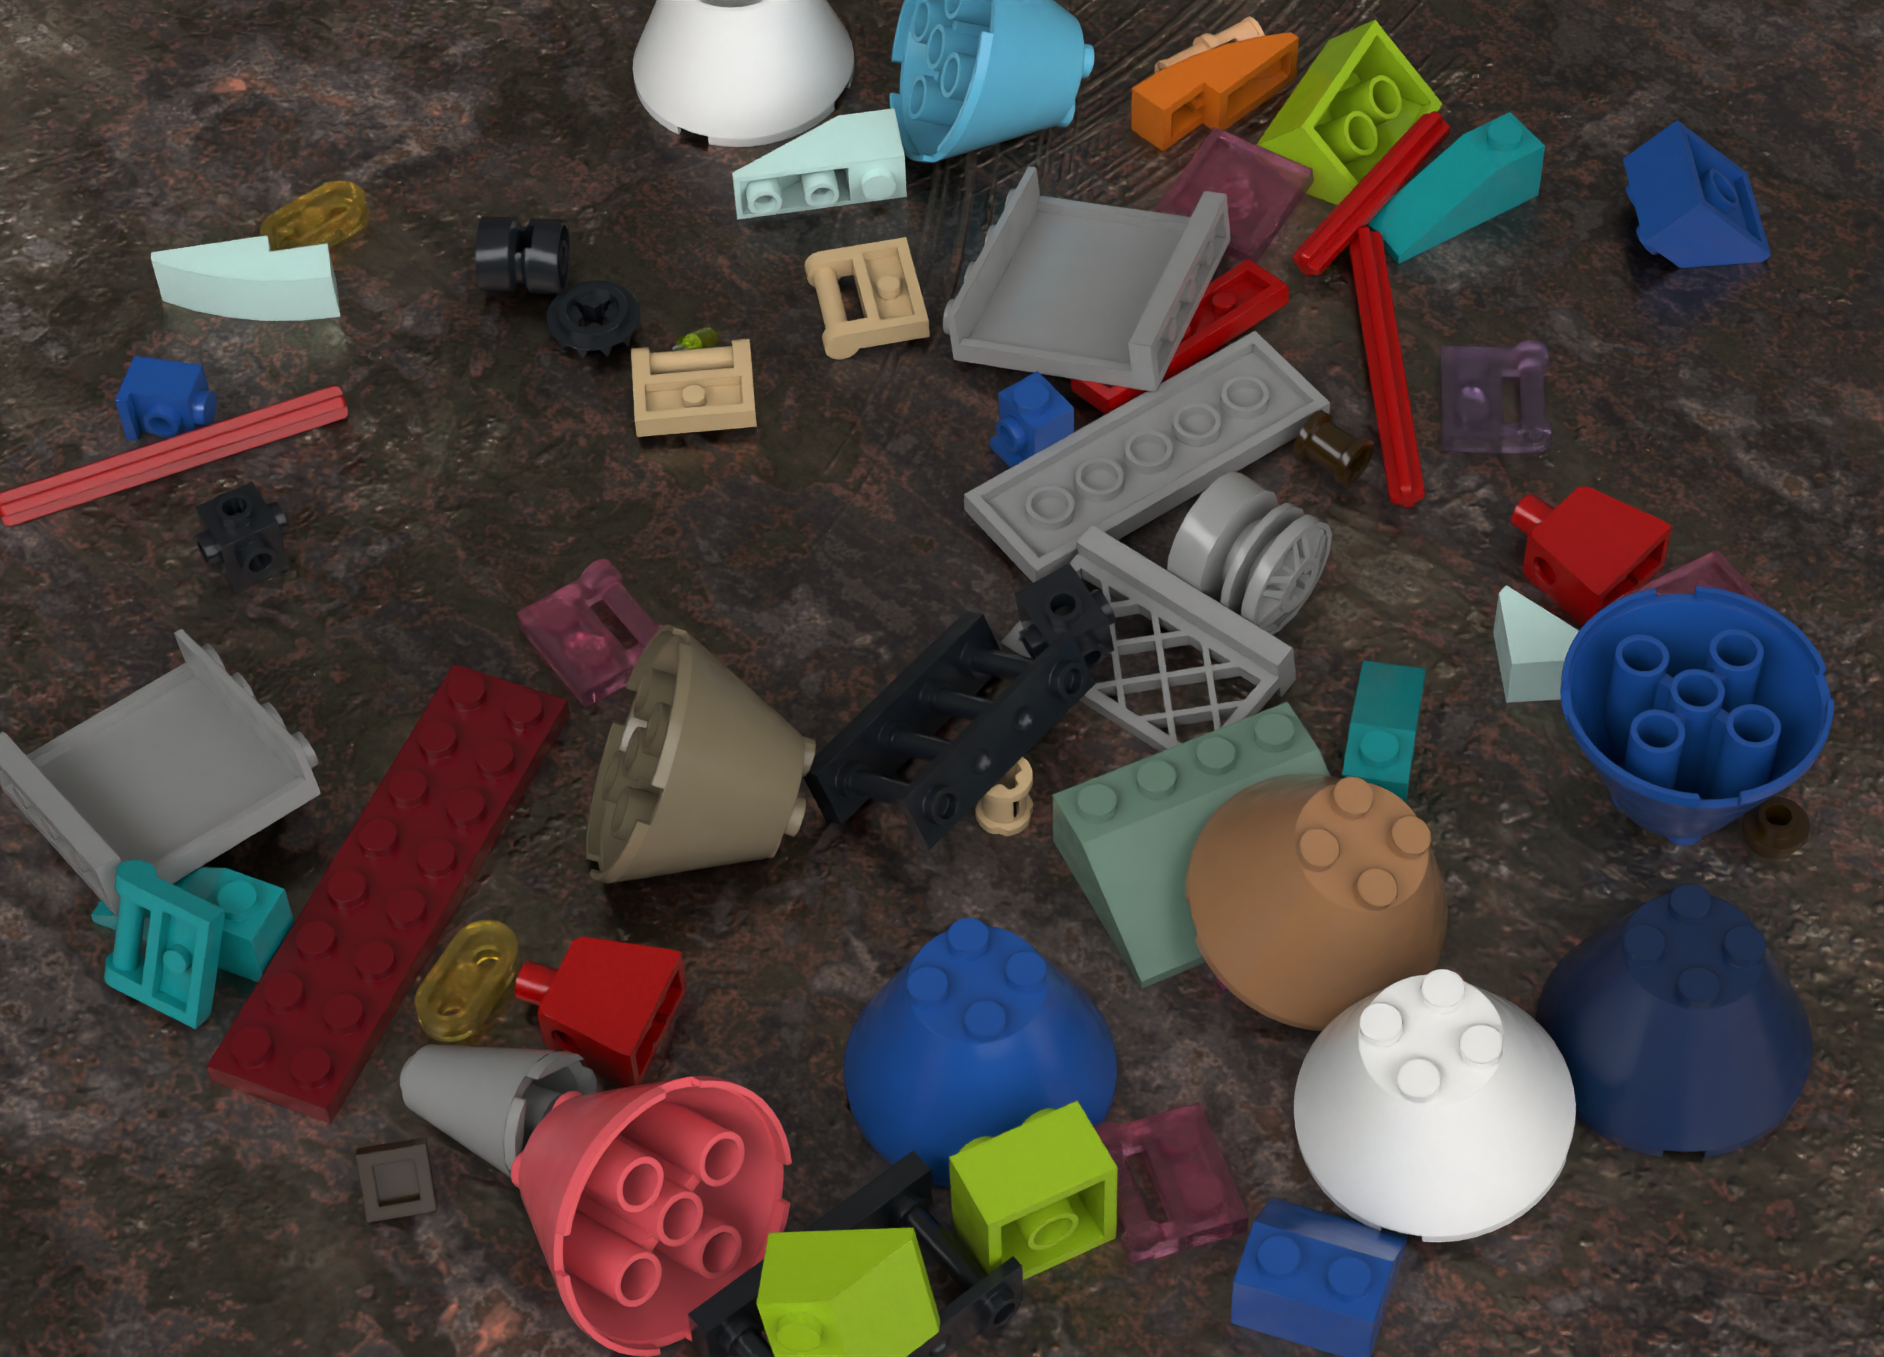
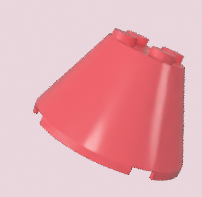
M690 1076L588 1094L568 1091L556 1100L553 1109L537 1125L524 1151L515 1158L510 1173L512 1183L520 1189L523 1204L569 1315L586 1335L598 1343L618 1353L631 1356L660 1355L661 1347L671 1345L684 1338L692 1341L688 1314L764 1259L768 1233L784 1232L791 1204L782 1198L783 1164L790 1165L792 1160L787 1137L779 1119L768 1104L754 1092L733 1081L712 1076Z

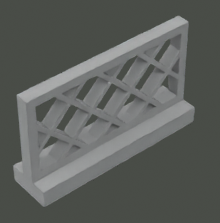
M1092 524L1076 541L1078 554L1070 564L1080 579L1087 580L1103 591V595L1109 602L1115 618L1141 614L1152 621L1154 635L1117 640L1115 623L1110 625L1114 651L1106 655L1105 658L1112 657L1115 680L1095 683L1079 701L1154 749L1162 752L1182 744L1177 741L1175 726L1213 720L1214 730L1255 715L1259 713L1274 693L1282 698L1297 680L1293 648ZM1111 596L1119 601L1111 602ZM1021 620L1001 641L1003 652L1031 658L1019 634V631L1024 629ZM1160 626L1169 632L1161 633ZM1191 645L1203 653L1204 666L1170 672L1166 670L1163 649ZM1153 650L1157 651L1160 673L1122 679L1119 656ZM1210 657L1220 664L1211 665ZM1241 676L1256 685L1245 700L1217 704L1214 680ZM1207 681L1211 705L1173 711L1169 687ZM1162 688L1166 712L1138 716L1127 709L1125 694ZM1117 695L1118 703L1109 697ZM1229 718L1221 727L1220 719ZM1168 727L1169 735L1161 731L1160 728Z

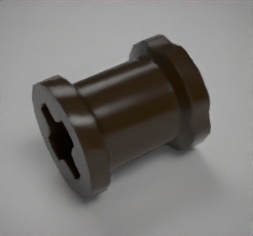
M1320 410L1307 420L1298 433L1294 442L1293 456L1303 462L1311 459L1335 474V482L1347 488L1367 468L1373 456L1374 442L1365 436L1355 438L1334 425L1333 417Z

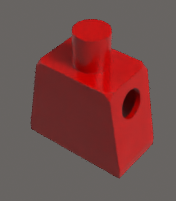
M1588 486L1577 487L1556 508L1530 493L1518 503L1510 521L1511 525L1528 535L1523 563L1525 576L1581 627L1606 606L1625 596L1636 593L1665 565L1672 525L1664 520Z
M582 936L573 940L559 969L527 960L517 976L514 994L518 1000L539 1006L537 1015L543 1044L548 1049L566 1050L578 1054L584 1058L580 1060L583 1067L592 1069L594 1073L624 1088L641 1084L687 991L682 952Z

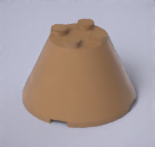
M1287 774L1271 777L1242 789L1216 810L1199 834L1189 857L1185 878V901H1189L1191 916L1198 934L1194 940L1201 955L1220 982L1233 995L1257 1012L1293 1027L1323 1031L1335 1017L1359 1000L1400 980L1418 975H1427L1434 970L1444 946L1448 909L1444 882L1430 846L1431 832L1427 824L1418 818L1401 798L1385 788L1367 783L1358 777L1343 779L1320 774Z

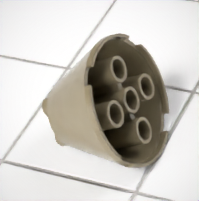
M670 624L664 625L646 645L628 680L626 688L637 691L626 723L614 720L612 722L595 781L587 826L586 859L596 861L599 865V871L591 869L590 877L607 884L765 859L767 857L773 858L779 848L783 834L794 837L800 829L805 814L806 800L797 795L801 778L807 775L814 759L816 750L815 740L802 736L800 732L685 629Z

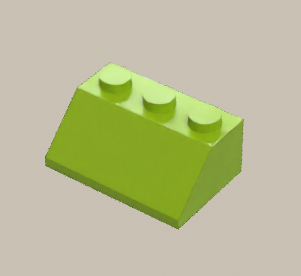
M1373 20L1328 40L1255 147L1290 189L1338 206L1423 114H1430L1433 111L1438 112L1443 103L1378 22Z

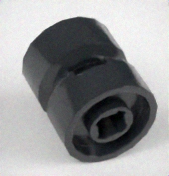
M482 216L477 232L475 260L476 277L480 291L513 293L516 292L520 284H525L529 293L559 294L565 290L568 284L570 269V234L567 221L565 219L531 218L527 226L524 227L516 217Z

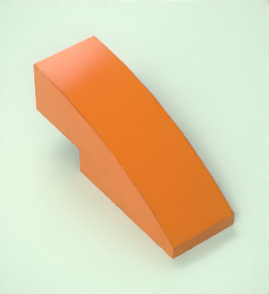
M1291 32L1250 38L1204 51L1160 70L1132 88L1131 130L1163 152L1201 124L1206 125L1217 134L1222 133L1296 79L1299 37Z

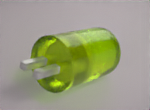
M704 327L679 337L676 346L672 350L713 348L718 344V335L714 329Z

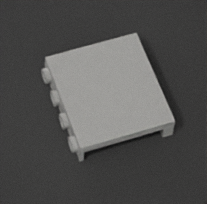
M1028 166L1017 188L1010 189L1006 198L1005 209L997 224H992L989 227L984 247L976 262L972 261L969 263L965 272L964 284L955 299H950L945 307L943 330L945 334L950 335L953 359L1032 373L1038 371L1040 374L1157 392L1231 240L1227 194L1204 191L1191 217L1040 196L1037 168Z
M182 628L174 632V635L184 657V664L33 752L25 755L4 731L0 733V785L3 791L116 917H118L120 895L117 894L114 886L116 868L120 863L133 859L148 862L156 868L157 877L173 884L321 794L312 768L318 765V759L304 735L299 731L291 735L287 731L279 713L270 702L266 701L260 705L256 701L249 684L240 673L235 672L229 675L214 648L208 643L200 647Z

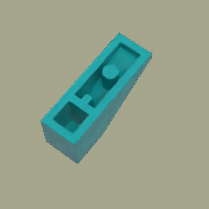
M1508 112L1463 134L1396 193L1366 226L1369 227L1370 231H1379L1381 233L1385 251L1400 264L1538 196L1545 145L1511 112Z
M1363 660L1350 722L1342 771L1343 779L1347 777L1361 778L1367 783L1389 790L1407 804L1426 669Z
M200 867L173 883V885L225 910L218 968L258 982L295 923L285 889L228 868ZM100 900L91 914L93 922L116 930L117 917ZM147 909L145 912L144 929L142 940L146 942L148 937L151 911Z

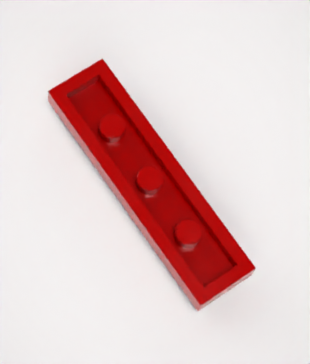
M1250 259L1243 261L1209 283L1161 383L1186 370L1288 304V284ZM1070 379L1072 391L1105 415L1147 392L1146 390Z

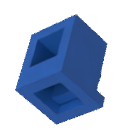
M139 356L133 357L115 398L126 439L138 441L141 433L169 438L213 423L217 406L216 395L214 391L209 390L203 365Z
M1038 371L998 393L999 421L996 423L998 434L989 439L990 447L1010 468L1074 433V407Z

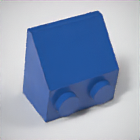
M1678 120L1623 158L1629 182L1625 188L1631 203L1635 206L1639 221L1636 232L1642 245L1651 254H1661L1679 268L1758 263L1771 256L1748 173Z
M1271 1197L1254 1220L1233 1281L1230 1323L1342 1357H1371L1407 1245L1408 1236L1384 1229L1379 1231L1363 1223Z

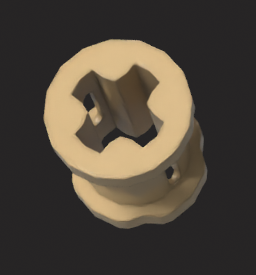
M1024 757L978 801L976 819L979 825L988 833L1012 836L1022 832L1030 824L1033 801L1028 793L1033 785V772L1029 762ZM1013 802H1015L1016 816H1014Z

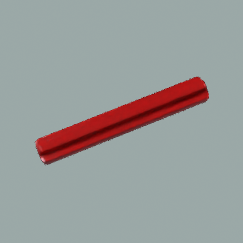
M1433 111L1430 114H1423L1294 252L1292 260L1300 268L1303 275L1312 277L1313 275L1322 274L1358 235V229L1365 227L1447 139L1451 128L1439 112Z

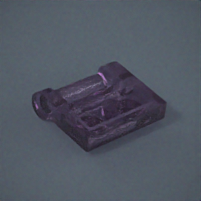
M1525 340L1518 343L1515 347L1441 345L1439 358L1441 451L1538 454L1547 451L1552 446V424L1546 419L1544 372L1549 367V351L1545 343L1538 340ZM1502 376L1520 377L1521 421L1518 424L1504 423Z

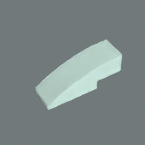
M268 235L151 252L152 265L162 301L193 311L228 318L260 321H304L340 317L337 282L328 243L271 251Z

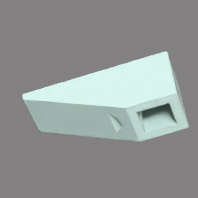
M894 108L836 116L732 173L737 220L907 197L905 155Z

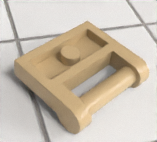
M906 237L819 251L806 259L804 268L809 284L816 288L826 328L822 334L825 352L830 358L842 360L850 358L860 348L930 337L929 319ZM853 275L864 318L848 321L838 280L841 277Z
M750 338L732 340V346L650 353L649 347L631 348L634 416L637 437L757 427Z

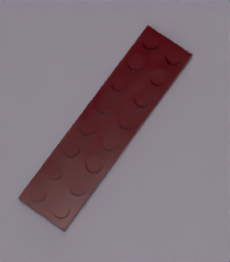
M453 664L206 1066L211 1081L318 1120L332 1123L570 716L568 700Z

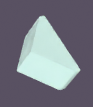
M1507 585L1498 595L1493 630L1506 703L1560 700L1561 676L1565 657L1579 630Z

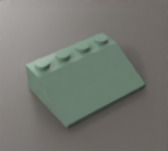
M1288 702L1052 795L1053 842L1141 989L1206 963L1194 940L1198 934L1191 916L1189 901H1185V878L1189 857L1194 844L1216 810L1242 789L1271 777L1303 773L1330 776L1318 747Z

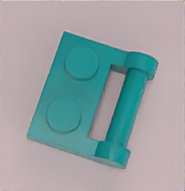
M134 859L124 861L116 868L114 889L120 895L114 951L106 958L104 980L110 987L196 1029L211 1017L225 910L157 877L156 868L148 862ZM147 909L151 913L144 959L140 953L145 912Z

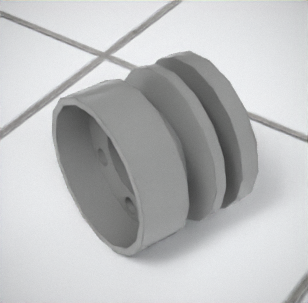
M1231 471L1215 480L1201 494L1187 513L1171 547L1167 571L1273 635L1295 617L1311 595L1329 556L1332 533L1328 523L1315 516L1305 515L1303 509L1295 504L1284 503L1278 506L1279 503L1273 491L1242 473Z

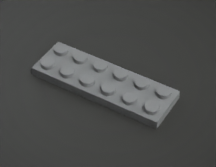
M1254 331L1161 383L1157 392L1147 391L965 493L964 510L1019 569L1035 583L1066 566L1078 554L1076 541L1091 524L1116 540L1121 539L1206 490L1219 477L1231 471H1239L1296 438L1303 425L1317 411L1323 410L1329 414L1330 402L1267 341Z

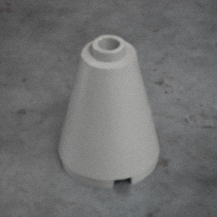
M429 1044L419 1049L406 1061L400 1075V1087L404 1103L410 1110L511 1178V1167L515 1158L524 1151L531 1134L540 1121L553 1109L556 1100L568 1091H578L582 1094L597 1092V1079L592 1069L582 1066L580 1060L584 1058L566 1050Z

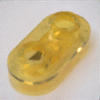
M349 181L325 183L270 214L261 224L260 235H268L271 251L328 243V247L331 248L357 233L366 225L369 212L365 193L361 187Z
M494 920L472 922L463 927L450 942L419 986L415 995V1008L421 1028L428 1036L438 1041L455 1042L471 1036L480 1028L520 968L521 957L517 938L507 925ZM485 959L497 960L490 966L478 965ZM451 1009L461 1010V1012L455 1015L442 1016Z

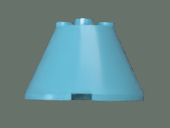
M904 0L896 28L891 62L901 64L900 93L889 94L890 109H895L904 154L914 161L933 163L1054 126L1067 127L1074 116L1075 98L1081 78L1085 79L1090 75L1095 57L1093 46L1084 43L1082 28L1077 18L1054 0Z

